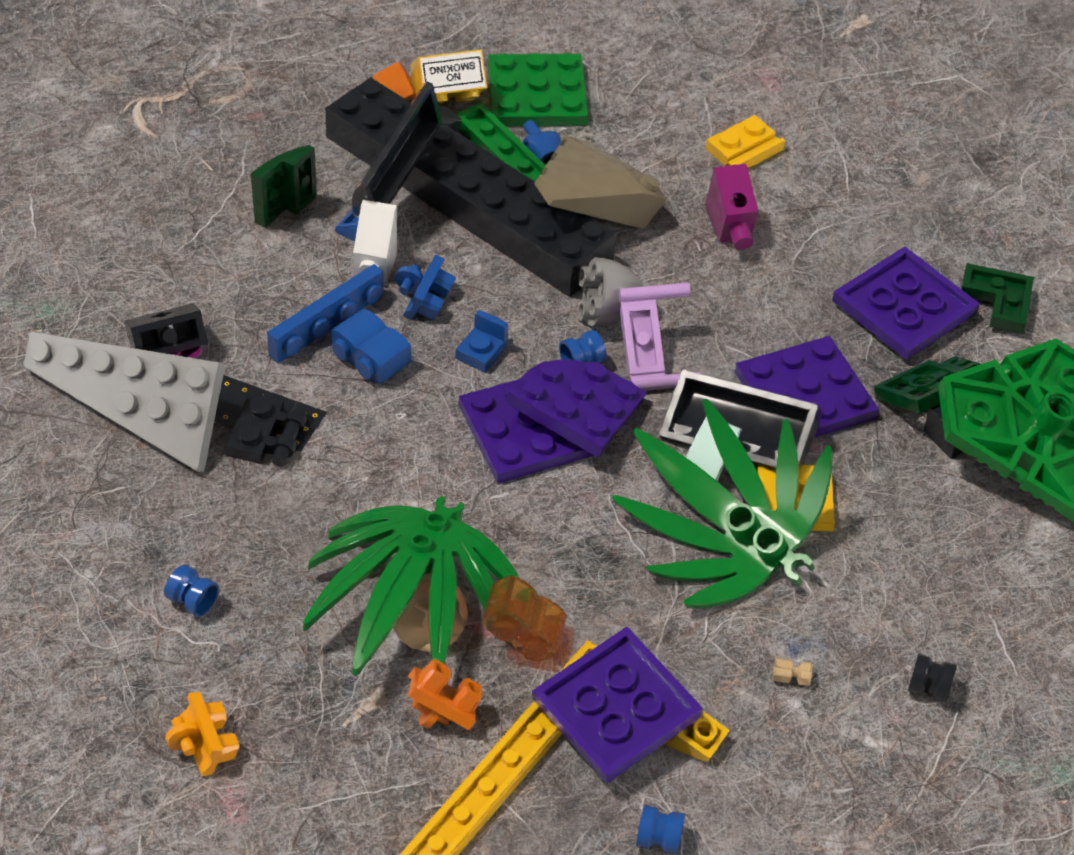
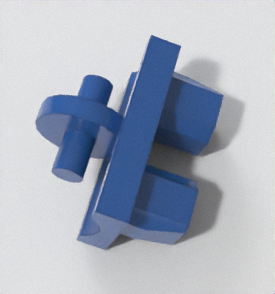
M435 254L424 276L420 272L421 268L415 264L411 267H401L397 271L395 281L400 287L399 292L403 295L414 293L403 314L404 317L412 320L416 312L432 320L435 319L444 300L428 290L431 289L446 297L456 279L455 276L440 268L445 260L444 258Z

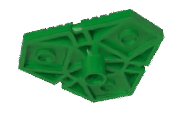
M1055 338L1006 355L1000 364L994 359L943 377L938 384L945 440L972 457L973 455L980 463L987 464L989 469L998 471V474L1005 479L1010 477L1019 483V488L1025 492H1031L1033 497L1042 499L1044 504L1053 506L1055 511L1074 522V349Z

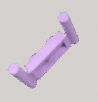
M689 283L619 289L620 316L628 377H630L632 383L644 391L676 388L680 374L665 375L656 299L689 297Z

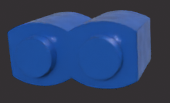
M361 309L331 330V346L334 354L339 359L356 365L362 377L371 379L376 383L381 384L412 362L411 344L395 329L387 327L379 317L369 310Z

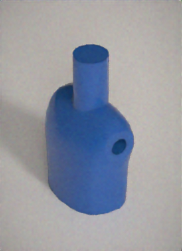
M529 120L523 126V129L528 134L524 138L523 144L546 165L555 150L561 145L560 135L554 131L542 132L534 121Z

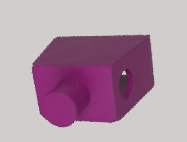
M738 164L714 167L705 208L717 239L722 243L733 242L735 249H747L754 243L752 234L758 215V207L747 165Z

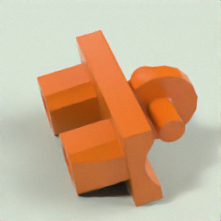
M433 659L422 670L416 666L408 674V679L411 680L408 697L414 700L412 707L421 712L419 725L428 729L436 721L447 726L451 720L470 730L476 722L475 709L482 698V686L470 678H464L456 689L447 684L451 679V670L447 665L436 659Z

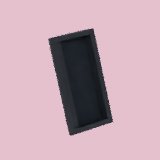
M426 81L355 189L351 203L354 216L359 218L363 200L386 204L392 203L443 123L433 83Z
M682 369L659 434L660 438L691 446L706 418L703 399L707 398L727 423L742 429L738 439L745 448L752 463L776 469L783 420L787 418L792 427L797 448L799 470L801 469L823 415L818 404Z

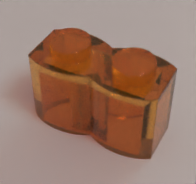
M509 575L492 584L483 624L497 639L511 642L514 648L526 659L542 662L559 653L567 615L558 604L550 599L539 596L537 591L526 581Z

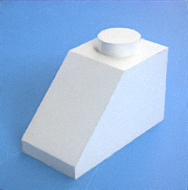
M363 200L353 251L354 276L375 264L383 270V281L387 282L397 256V205Z

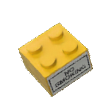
M482 49L418 57L410 64L412 83L416 95L426 81L433 83L438 103L441 102L443 104L449 98H455L456 103L474 101V98L480 97L479 93L487 89Z

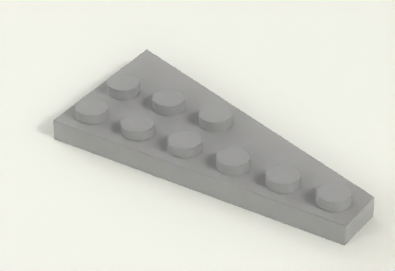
M30 331L23 367L192 469L204 473L225 364Z

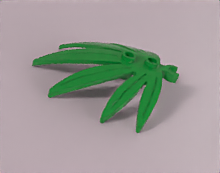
M703 399V407L712 436L731 479L748 505L740 503L726 488L692 461L641 429H634V434L640 445L670 486L695 511L726 533L723 535L695 521L654 506L618 495L612 496L615 504L662 535L698 549L732 555L731 558L690 560L649 565L646 567L651 575L673 580L711 581L724 579L683 600L686 608H709L739 600L762 586L780 566L785 570L788 580L797 586L802 583L800 577L794 573L798 566H806L810 571L815 569L808 555L803 553L795 554L793 552L810 534L824 507L832 474L833 451L831 446L827 445L815 464L802 492L798 508L795 510L799 490L798 455L791 424L787 418L783 420L776 466L777 509L772 511L762 482L749 455L732 428L709 399Z
M440 496L436 499L435 509L432 512L412 506L379 507L358 513L330 528L328 539L346 532L350 533L338 538L316 553L308 561V570L344 552L376 540L379 541L353 558L329 582L303 621V631L308 630L326 612L397 552L381 574L368 601L355 648L352 674L354 676L359 675L387 638L413 598L424 575L432 573L428 606L431 661L436 659L445 663L456 606V572L453 556L458 558L469 583L499 637L504 638L505 621L497 589L487 568L525 608L527 607L528 595L517 572L503 552L481 532L460 522L463 517L464 503L459 502L457 507L447 508L445 507L446 497Z

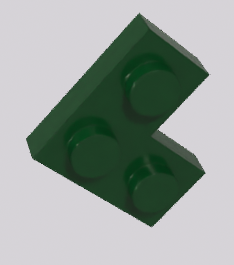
M967 263L961 290L973 299L993 303L989 327L1024 334L1034 277Z

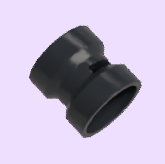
M918 653L908 692L918 695L923 692L932 694L935 700L946 703L957 665L946 661L939 664L933 662L931 657Z

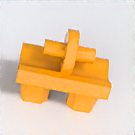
M193 692L188 694L189 706L180 716L172 720L173 727L167 732L165 740L170 749L183 750L185 756H194L201 777L214 774L218 763L235 759L239 750V742L233 733L217 734L216 729H223L227 720L223 703L204 702L201 692Z

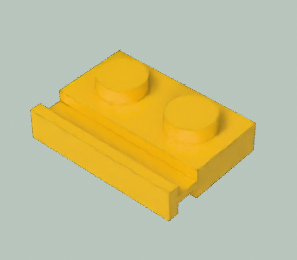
M753 115L706 139L705 149L724 166L746 164L747 168H750L783 151L785 139L777 138L775 136L776 132L756 115Z

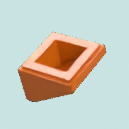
M396 62L373 76L374 80L406 100L416 96L411 76L400 62Z

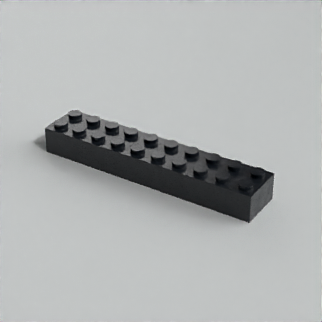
M370 77L325 108L326 137L371 166L411 102ZM444 123L441 124L402 186L568 297H571L582 288L579 285V272L582 266H589L594 257L614 261L616 233L588 215L549 206L535 186V181Z

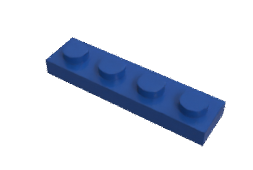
M375 264L371 265L267 332L269 357L276 363H280L287 357L298 353L301 348L315 339L323 337L329 330L347 320L361 309L377 302L384 295L383 270Z

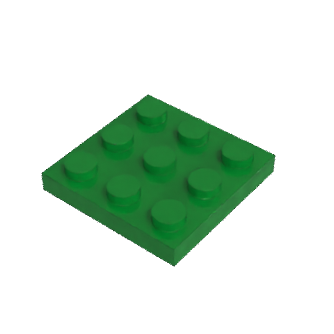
M488 54L491 113L505 126H524L529 120L534 121L537 126H587L588 112L582 54Z

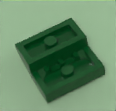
M306 145L289 150L262 164L251 173L254 222L266 228L285 210L297 215L317 197L315 147Z

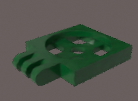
M957 356L942 363L928 360L875 385V396L878 400L921 414L940 404L938 384L943 377L980 365V363ZM919 392H927L921 396H915Z

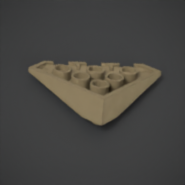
M565 135L560 143L561 145L555 150L541 172L542 174L534 183L549 206L642 229L647 227L667 200L659 189V182L654 177L640 172L589 141Z

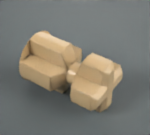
M775 658L772 680L789 683L792 677H797L799 685L809 686L813 675V664L801 661L797 668L794 667L792 660Z

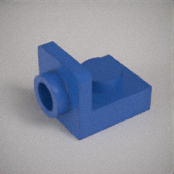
M479 310L474 315V329L455 349V359L486 373L507 348V322L497 316Z

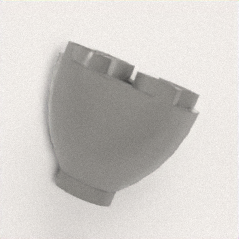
M594 257L589 266H582L579 272V285L583 287V295L578 305V319L586 321L591 326H606L621 322L619 289L650 286V284L640 281L629 268L619 262Z

